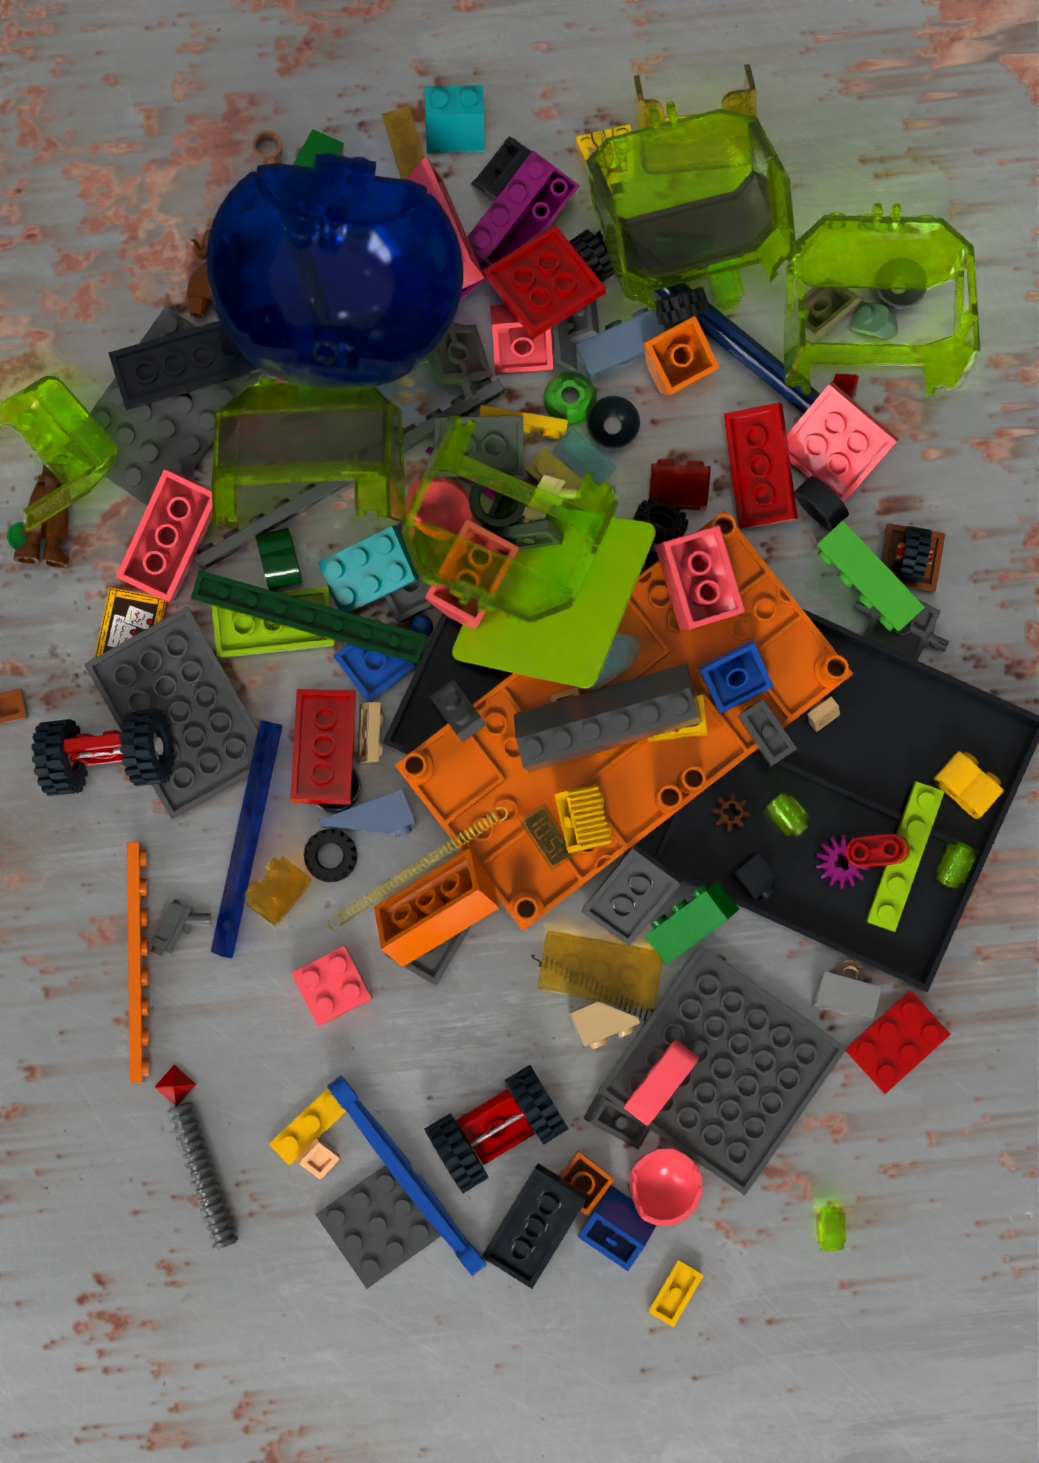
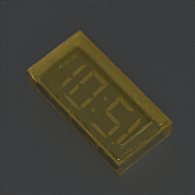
M545 803L519 820L551 871L578 854L577 852L568 853L563 830Z

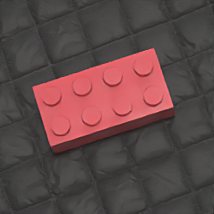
M171 468L164 469L116 578L167 602L176 600L224 493Z

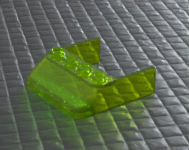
M45 376L0 403V428L4 426L13 427L62 484L61 487L23 509L24 528L28 532L89 494L117 463L118 447L58 377Z

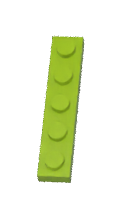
M917 781L914 782L896 833L908 840L911 848L910 855L901 864L885 865L866 922L894 932L896 931L945 791Z

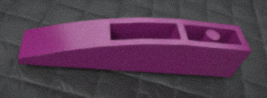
M535 151L531 152L467 236L482 272L488 266L545 232L580 187V185ZM436 277L426 291L450 309L486 279L484 278L453 293L447 285L442 287Z

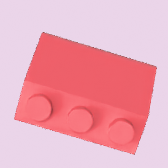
M466 519L425 599L446 616L474 630L482 620L519 547Z
M720 526L655 545L680 631L690 630L745 613Z

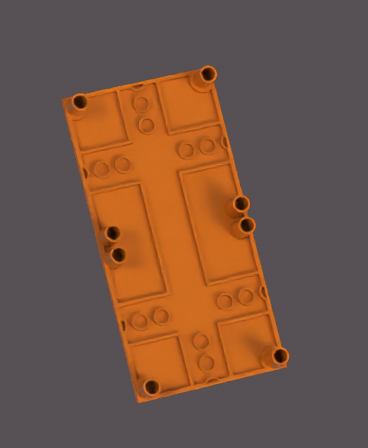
M722 511L697 532L720 526L745 613L690 630L680 631L661 565L658 561L638 577L597 682L590 688H580L581 694H585L687 664L694 691L697 692V696L703 695L707 735L650 742L646 738L529 772L523 768L516 742L514 714L551 704L549 695L576 686L513 673L473 704L476 711L487 724L462 742L448 723L394 765L458 847H460V843L455 839V835L464 844L465 842L459 835V832L464 835L466 841H469V838L464 833V829L473 838V834L469 831L468 826L473 829L475 835H478V832L473 827V823L482 832V828L478 825L477 820L481 822L484 829H487L482 818L486 820L488 826H491V822L487 819L486 815H489L492 822L496 823L491 812L495 814L497 820H501L506 816V811L503 808L496 809L504 807L507 810V817L503 821H497L496 825L493 824L491 828L488 827V830L479 833V836L470 839V842L461 845L459 850L463 852L470 847L475 852L495 886L498 900L522 931L530 927L634 844L757 750V745L738 719L740 714L764 699L781 726L785 728L853 675L846 659L838 655L739 530L735 519L725 511ZM753 640L774 687L720 714L699 675L698 667ZM597 784L599 786L598 791L604 799L605 820L611 828V835L609 837L611 843L573 852L569 857L552 866L524 824V821L540 810H544L565 842L554 795L566 790ZM547 821L541 825V827H543L547 823L549 827L552 828L550 823ZM540 827L533 831L537 839H541L543 836H545V834H543L542 836L538 837L535 833L540 829ZM555 836L552 840H550V844L554 849H552L549 852V854L555 850V846L551 841L555 840L557 837L558 841L562 843L558 836Z

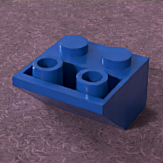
M610 1185L577 1236L620 1267L629 1271L647 1244L656 1225L644 1221L639 1216L633 1200Z

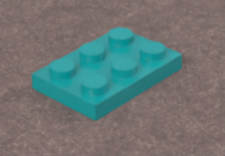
M396 525L390 526L318 562L338 610L352 613L420 580Z

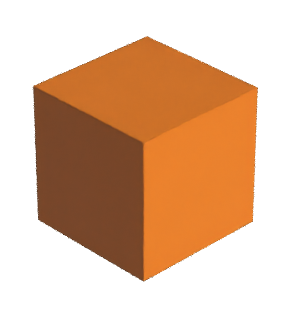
M579 1150L574 1153L558 1174L561 1178L589 1194L588 1199L580 1210L585 1215L590 1213L615 1180L609 1173Z

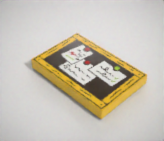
M109 587L94 658L164 620L167 601L156 596Z

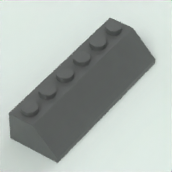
M687 664L514 714L516 742L523 768L529 772L703 722Z

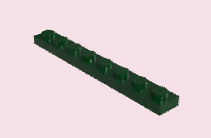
M201 570L198 572L191 599L194 601L414 664H419L427 640V635Z

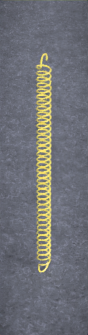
M498 807L496 809L498 810L499 808H503L506 811V816L501 820H497L495 814L491 812V815L496 820V823H493L490 816L486 815L487 819L491 822V826H488L486 820L482 818V821L487 826V829H484L481 822L477 820L478 825L482 828V832H480L476 824L473 823V827L478 832V835H475L473 829L470 826H468L469 831L473 834V838H471L467 830L464 829V833L469 838V841H466L464 835L461 832H459V835L465 842L464 844H462L459 837L455 835V839L460 843V847L456 846L455 841L452 838H450L452 844L456 847L455 850H453L450 843L446 841L447 846L451 849V852L449 853L445 845H441L444 851L447 853L446 856L443 855L442 850L439 847H437L438 852L442 855L441 859L438 857V854L435 850H433L432 852L438 858V861H434V858L431 855V853H428V856L433 861V864H430L428 858L424 856V859L429 864V867H426L423 860L419 858L420 863L422 864V866H424V870H421L420 865L418 864V862L415 861V865L420 870V873H417L415 867L412 864H410L411 869L416 873L415 876H413L410 869L406 867V871L409 875H411V879H409L405 871L402 870L401 872L403 876L407 879L406 882H404L402 876L399 873H397L398 878L402 881L401 885L399 884L397 878L393 876V880L395 881V883L398 884V887H394V883L392 882V880L388 879L390 885L394 888L393 890H390V887L387 884V882H384L385 887L389 890V893H386L384 887L380 884L379 887L385 893L384 896H382L379 889L375 887V891L380 896V899H378L375 892L371 890L372 896L376 899L375 902H373L370 894L366 893L367 898L372 902L370 905L368 904L367 899L364 896H362L363 901L367 904L366 908L364 907L362 901L358 899L357 901L360 904V906L363 907V910H360L357 903L353 902V905L358 910V913H355L353 906L349 904V908L354 913V916H351L350 911L348 910V908L345 907L344 910L350 916V918L347 919L345 913L342 910H340V913L345 918V921L343 922L340 915L336 913V917L341 922V924L337 925L334 928H331L329 926V919L328 927L330 929H335L338 926H341L342 923H346V920H350L351 917H355V914H359L360 911H364V908L367 909L368 905L372 906V904L376 903L377 900H381V897H385L386 894H390V891L393 892L395 888L398 889L399 885L403 886V882L407 883L408 880H412V877H416L417 874H421V871H425L426 868H430V865L433 866L434 862L438 863L439 859H443V856L447 857L448 854H452V850L456 851L457 848H461V845H465L466 842H470V839H474L475 836H479V833H483L484 830H488V827L491 828L493 824L496 825L497 821H503L507 817V810L504 807Z

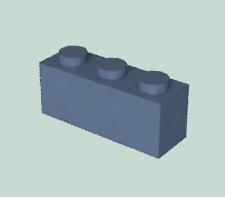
M647 308L640 309L631 315L632 319L623 323L621 320H616L606 325V330L599 333V335L576 343V353L590 381L645 357L643 342L666 330L664 325H659L655 309L650 311Z

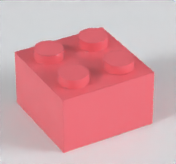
M345 945L291 973L318 1027L373 999Z

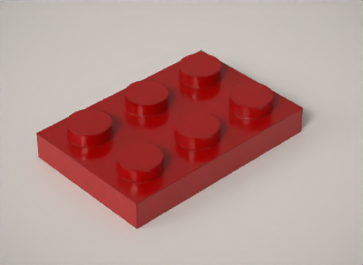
M909 990L847 1046L845 1052L883 1094H886L951 1034L918 997Z

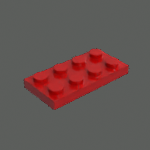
M778 402L725 413L724 421L739 529L745 530L798 520L783 405Z
M297 689L291 803L351 805L356 690Z

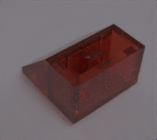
M659 459L657 464L651 463L648 474L647 502L649 498H654L655 502H657L658 498H663V503L667 504L669 500L673 502L672 507L678 505L681 508L680 510L706 511L711 466H704L702 461H687L686 465H676L675 461L670 459Z

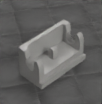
M824 971L819 979L812 1006L870 1022L874 1019L882 987Z

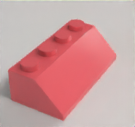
M428 158L421 160L403 182L407 191L403 197L409 210H415L418 218L414 220L419 234L421 236L425 235L428 244L424 245L430 260H436L439 269L435 270L440 284L442 287L447 285L455 293L485 277L441 175Z

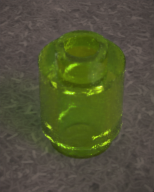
M783 792L766 807L771 812L769 816L786 836L793 833L796 837L809 826L806 820L810 816L792 795L789 797Z
M957 842L956 845L949 844L937 868V879L952 888H958L960 883H964L976 859V856L972 853L973 848L962 842Z
M838 1206L821 1207V1212L815 1213L817 1243H820V1250H843L844 1242H847L845 1212H839Z

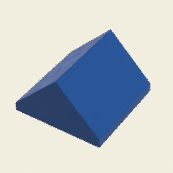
M753 640L698 667L699 675L720 714L774 687Z

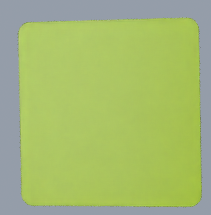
M551 506L545 520L551 521L563 533L562 544L518 550L478 627L472 630L462 625L452 654L456 660L580 688H590L598 680L654 540L656 530L648 522ZM521 515L514 523L524 524L521 522L523 516Z

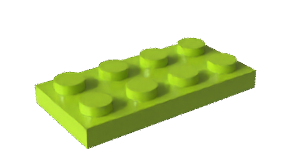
M328 586L278 592L331 608ZM211 605L216 656L218 659L335 646L334 640Z

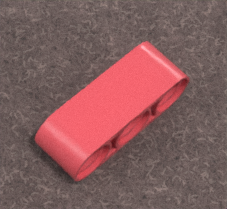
M675 1039L639 1084L623 1108L644 1125L648 1126L700 1057L679 1040Z

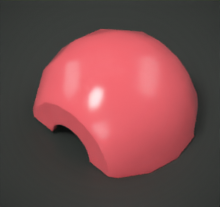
M431 476L422 479L417 478L409 487L404 504L408 525L418 537L426 542L436 545L454 543L466 519L475 524L477 520L469 509L468 491L451 478Z
M657 1149L641 1156L632 1166L629 1174L630 1190L639 1216L644 1221L656 1226H673L686 1220L696 1210L703 1194V1178L697 1164L686 1154L674 1149Z

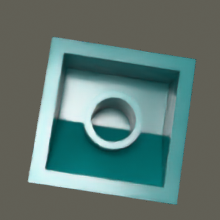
M483 85L424 87L427 154L485 152Z

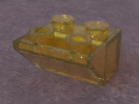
M283 856L279 860L274 857L264 869V872L267 874L260 883L255 881L244 894L248 897L244 903L275 927L278 926L314 881Z

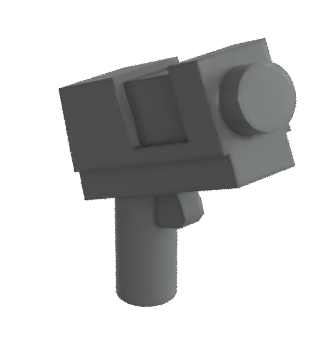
M174 899L173 903L170 902L162 918L163 922L150 943L153 945L151 951L162 956L164 951L172 954L182 931L185 934H189L192 925H211V913H192L194 908L183 906L178 899Z

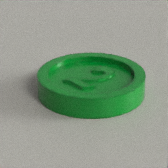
M23 522L13 524L7 533V541L14 550L24 545L27 536L21 534Z

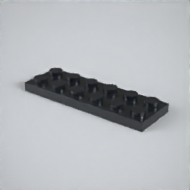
M278 303L108 352L126 410L296 361Z

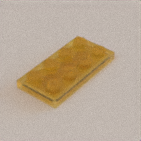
M547 930L536 990L654 1011L663 960L656 950Z

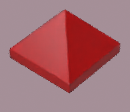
M836 373L833 383L850 398L854 399L859 376Z
M174 1064L156 1084L155 1088L172 1104L177 1106L196 1086V1083Z

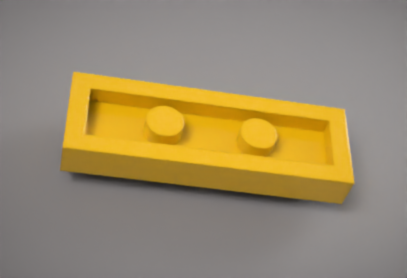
M481 405L479 416L523 415V434L525 435L535 431L542 433V437L557 440L560 436L566 437L568 420Z
M327 1088L269 1145L290 1166L316 1137L319 1138L347 1111L342 1108Z

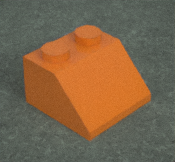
M696 316L689 317L643 342L647 368L661 394L670 396L720 368Z

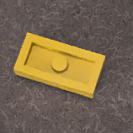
M677 1259L647 1312L674 1328L704 1274Z

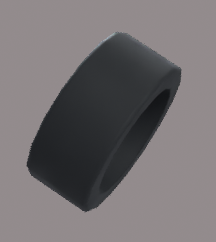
M490 471L481 476L471 487L468 498L469 509L474 518L483 526L493 529L506 527L516 522L524 513L527 503L526 490L521 481L513 474L505 471ZM500 482L506 484L514 493V507L509 514L503 517L490 516L481 506V493L491 483Z
M810 476L794 491L795 498L802 508L826 530L832 531L849 516L847 507L838 495L815 476Z

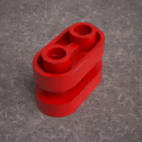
M897 834L857 837L847 845L846 857L856 867L895 865L907 860L911 848L908 840Z

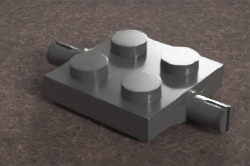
M442 307L437 310L441 325L438 327H425L420 333L436 384L461 385L465 400L471 401L477 398L473 382H484L493 375L476 324L461 325L454 323L449 308Z
M859 598L854 606V609L870 615L868 626L863 634L864 637L910 658L918 660L922 650L928 644L942 652H945L949 644V640L947 641L934 634L935 623L941 610L920 601L925 608L899 632L895 628L889 631L878 620L881 614L874 606L869 610Z

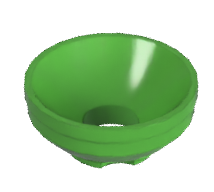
M576 372L558 374L547 384L544 391V406L548 415L554 418L568 420V425L580 424L587 420L588 412L596 402V391L591 381ZM573 387L579 392V398L576 402L567 403L562 399L561 394L565 388Z

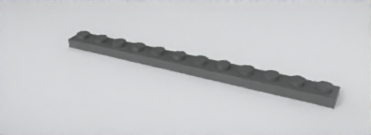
M498 378L493 382L491 379L482 382L476 387V399L466 401L464 394L458 396L450 402L451 407L444 411L437 409L425 417L427 421L418 426L415 423L407 426L400 431V437L393 441L388 438L375 446L376 451L367 456L365 453L356 456L350 461L351 465L341 471L339 468L332 470L324 476L325 481L316 486L314 483L305 486L299 491L300 495L290 501L289 498L281 500L273 506L274 511L267 515L260 513L248 521L250 525L239 531L238 528H234L224 534V540L218 544L213 545V543H209L197 551L199 555L194 557L199 568L205 571L256 541V535L273 531L435 435L434 417L468 416L480 409L481 405L485 406L504 395L505 388Z

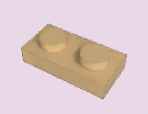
M367 702L360 704L358 763L370 764L379 762V757L382 755L383 744L379 737L384 714L380 710L381 703Z

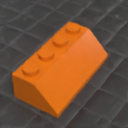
M470 847L374 906L381 950L401 967L418 959L420 956L499 909L495 886L475 852Z

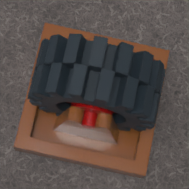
M887 523L880 560L907 588L935 592L945 533Z

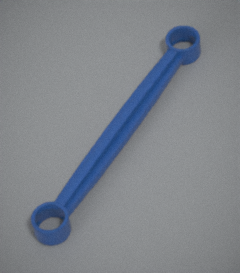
M340 1075L327 1085L331 1094L342 1108L347 1111L386 1167L423 1215L453 1249L473 1277L485 1268L487 1264L473 1245L467 1241L427 1183L420 1175H417L411 1167L410 1161L359 1100V1097L344 1077Z

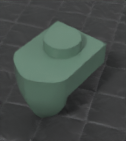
M861 301L851 323V329L858 333L882 339H889L898 334L896 317L888 307Z

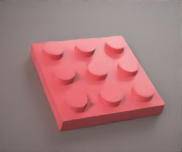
M833 382L828 384L787 434L790 462L808 478L815 476L823 481L838 495L843 503L848 500L899 440V438Z

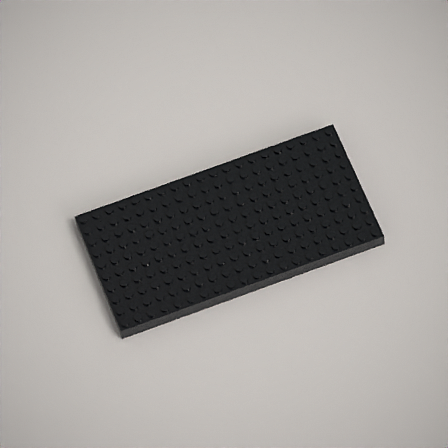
M521 481L526 490L527 501L529 502L534 494L535 487ZM502 483L488 513L490 516L503 517L507 515L515 503L514 493L506 484ZM564 500L562 501L561 506H559L562 508L588 512ZM482 526L496 535L497 529ZM652 546L640 575L659 561L657 552L651 550ZM804 610L838 655L846 659L849 669L853 672L852 676L821 699L826 701L832 697L839 705L840 715L816 732L809 724L807 715L810 712L809 708L784 728L797 750L773 766H770L758 748L635 845L681 877L683 883L698 889L704 883L709 888L718 881L738 908L919 991L928 992L1039 742V715ZM442 612L382 742L383 746L407 756L446 726L448 722L429 696L452 679H454L473 705L513 673L456 660L453 657L452 650L463 624L451 619ZM958 751L963 754L965 752L970 753L979 762L977 766L985 774L990 772L1001 781L999 786L1004 791L978 819L969 815L954 799L944 792L896 931L894 932L866 922L885 866L869 867L868 871L860 869L859 873L864 879L861 881L855 876L853 878L855 886L851 887L848 880L844 883V889L839 888L840 881L838 880L835 881L833 886L828 885L831 880L830 876L824 879L820 877V875L826 872L825 869L816 868V864L823 863V859L816 857L817 853L825 854L826 852L821 845L825 843L828 847L832 846L830 838L833 836L836 842L839 843L841 842V835H845L846 843H849L852 837L896 834L914 782L917 781L940 789L932 779ZM731 794H734L736 802L746 801L745 805L742 806L743 812L750 813V816L740 819L744 827L740 828L735 823L732 825L731 831L727 832L726 824L715 825L719 820V815L713 814L712 810L720 809L719 798L728 802ZM729 805L727 810H723V814L728 815L729 821H732L733 817L738 816V812L733 810L732 805ZM628 849V850H627L625 853H623L622 855L625 856L626 853H627L630 849ZM753 852L760 854L779 880L774 884L777 889L764 900L760 896L757 899H753L730 872ZM842 853L838 854V861L834 862L836 868L848 869L847 863L849 861L847 857H844Z

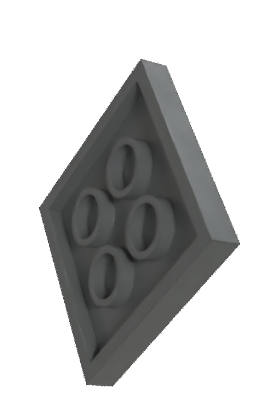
M386 1165L315 1214L366 1289L441 1237Z

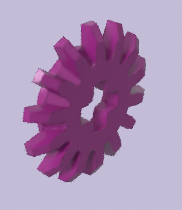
M841 835V842L839 843L836 842L833 836L830 838L832 846L828 847L825 843L821 845L826 852L825 854L817 853L816 857L823 859V863L816 864V868L825 869L826 872L820 875L822 879L827 876L831 877L828 885L833 886L835 881L838 880L840 881L839 888L844 889V883L848 880L851 887L855 886L853 880L855 876L861 881L864 879L859 873L860 869L868 871L869 867H856L848 862V869L836 868L834 862L838 861L837 855L842 853L846 857V848L849 843H846L845 835Z

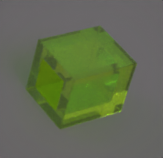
M737 261L708 268L706 276L714 307H722L723 310H729L740 306L739 302H743L745 292Z

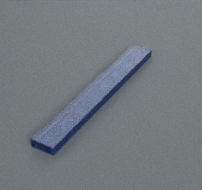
M260 720L210 951L226 958H232L234 954L283 727L282 724Z

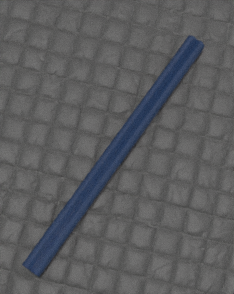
M609 220L595 234V238L597 237L600 240V244L605 247V251L660 297L665 298L692 289ZM708 302L710 310L696 315L702 331L802 413H805L819 397L820 393Z

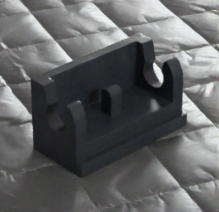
M509 136L471 185L494 202L532 151Z

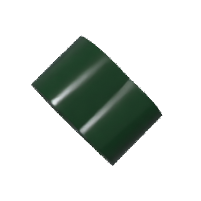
M289 527L256 535V542L269 590L272 591L303 583Z

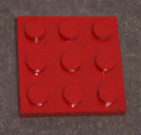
M556 225L483 270L485 279L532 339L606 294V287Z

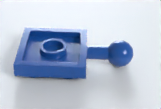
M418 615L412 619L408 630L427 635L428 637L433 631V622L428 616ZM348 644L333 655L367 702H372L416 669L415 665L411 662Z

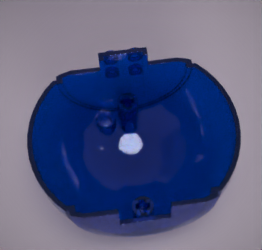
M333 153L316 154L313 168L279 163L263 164L257 166L256 172L251 171L241 179L228 193L214 217L207 243L206 274L210 296L218 319L231 341L243 353L245 358L253 366L275 378L302 386L335 390L364 389L392 383L406 376L425 360L449 329L457 312L463 287V259L457 234L443 207L432 194L427 193V187L411 180L375 176L376 161H369L364 157H338V155Z

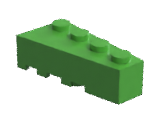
M844 520L817 544V547L820 549L817 555L828 566L833 563L841 571L837 576L848 588L854 585L860 591L859 600L869 610L873 606L881 614L878 620L889 631L895 628L899 632L925 608Z

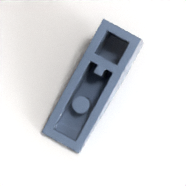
M403 789L319 820L323 828L382 834L394 832L395 837L412 831L411 825L416 824Z

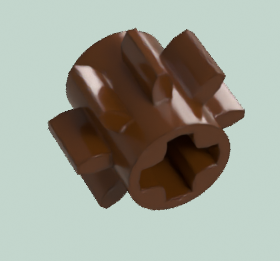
M731 794L728 802L719 798L720 809L712 810L713 814L719 815V820L715 825L726 824L727 832L731 831L732 825L735 823L740 828L744 827L740 819L750 816V813L743 812L742 806L745 805L746 801L736 802L734 794ZM729 805H732L733 810L738 812V816L733 817L732 821L728 820V815L723 814V810H727Z

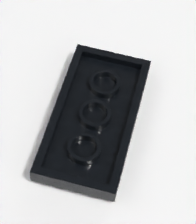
M537 1163L483 1253L482 1258L533 1289L588 1199L589 1194Z

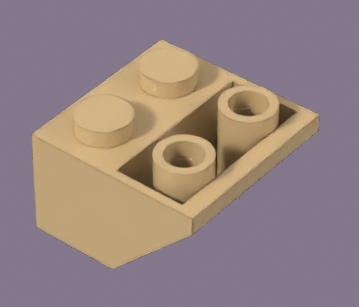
M598 1001L569 1013L584 1047L590 1045L592 1050L609 1043L607 1037L617 1033L618 1037L621 1038L635 1032V1025L640 1023L638 1017Z

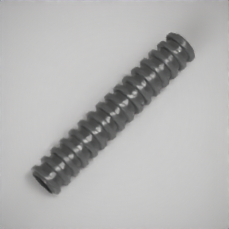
M186 1102L169 1108L167 1114L172 1116L170 1123H174L175 1128H173V1131L178 1134L176 1140L181 1143L179 1149L184 1151L182 1158L187 1160L185 1167L190 1169L188 1176L193 1178L191 1184L196 1187L194 1193L199 1196L197 1202L202 1204L203 1208L200 1211L205 1213L206 1217L203 1220L208 1222L209 1226L206 1229L211 1231L212 1235L209 1237L210 1240H214L213 1249H220L236 1243L239 1238L234 1236L233 1232L236 1229L231 1227L230 1223L233 1221L232 1218H228L227 1214L230 1212L229 1209H225L226 1200L222 1201L221 1196L224 1194L223 1191L219 1192L218 1187L221 1185L219 1182L216 1183L215 1178H217V1174H213L212 1169H214V1165H210L209 1162L211 1156L206 1154L208 1147L203 1145L205 1138L200 1136L202 1130L197 1127L199 1121H195L194 1116L196 1112H192L191 1109L193 1103Z

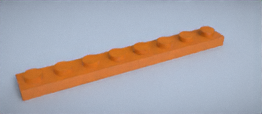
M127 842L130 1083L145 1082V1076H150V1058H145V1046L150 1045V1030L145 1028L144 1016H149L150 1012L149 998H144V986H149V969L144 968V956L149 955L148 938L143 936V926H148L149 921L148 908H143V896H148V879H143V867L148 865L147 849H142V843Z

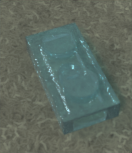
M574 428L553 450L596 490L617 468Z

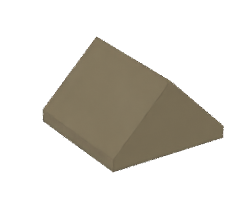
M827 275L785 310L784 313L812 346H815L858 309L862 300L860 296Z

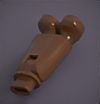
M49 463L43 464L42 475L37 476L38 481L31 494L21 534L27 536L24 545L15 550L14 561L31 565L39 564L41 539H46L42 563L54 568L69 567L70 559L60 548V541L68 540L69 529L68 479H65L66 466Z

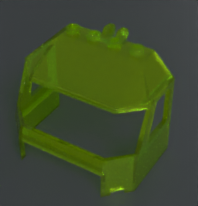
M874 203L871 214L846 216L843 213H831L824 215L795 242L786 266L784 370L786 385L792 388L799 385L802 387V393L810 396V364L923 366L925 399L936 396L935 390L946 387L949 391L961 388L980 353L974 246L943 218H933L930 215L904 217L901 215V206L897 203L892 204L890 215L883 217L882 203ZM967 267L969 304L964 313V272ZM794 278H795V289H796V302H795V304H794ZM955 280L952 336L924 345L809 342L806 340L805 322L810 310L808 307H804L803 283L809 287L927 290Z
M449 414L402 525L401 534L417 574L422 576L421 580L431 586L438 587L441 584L450 588L449 592L459 597V602L466 605L471 598L478 600L477 610L484 613L485 610L494 611L496 608L506 612L505 617L517 623H522L523 620L532 623L571 608L619 504L615 486L606 481H602L601 485L593 481L595 474L586 470L573 501L570 502L463 455L477 425V421L469 419L466 425L460 423L462 418ZM444 470L458 474L563 520L586 534L587 537L567 586H564L542 571L434 524L415 520L435 472H442Z

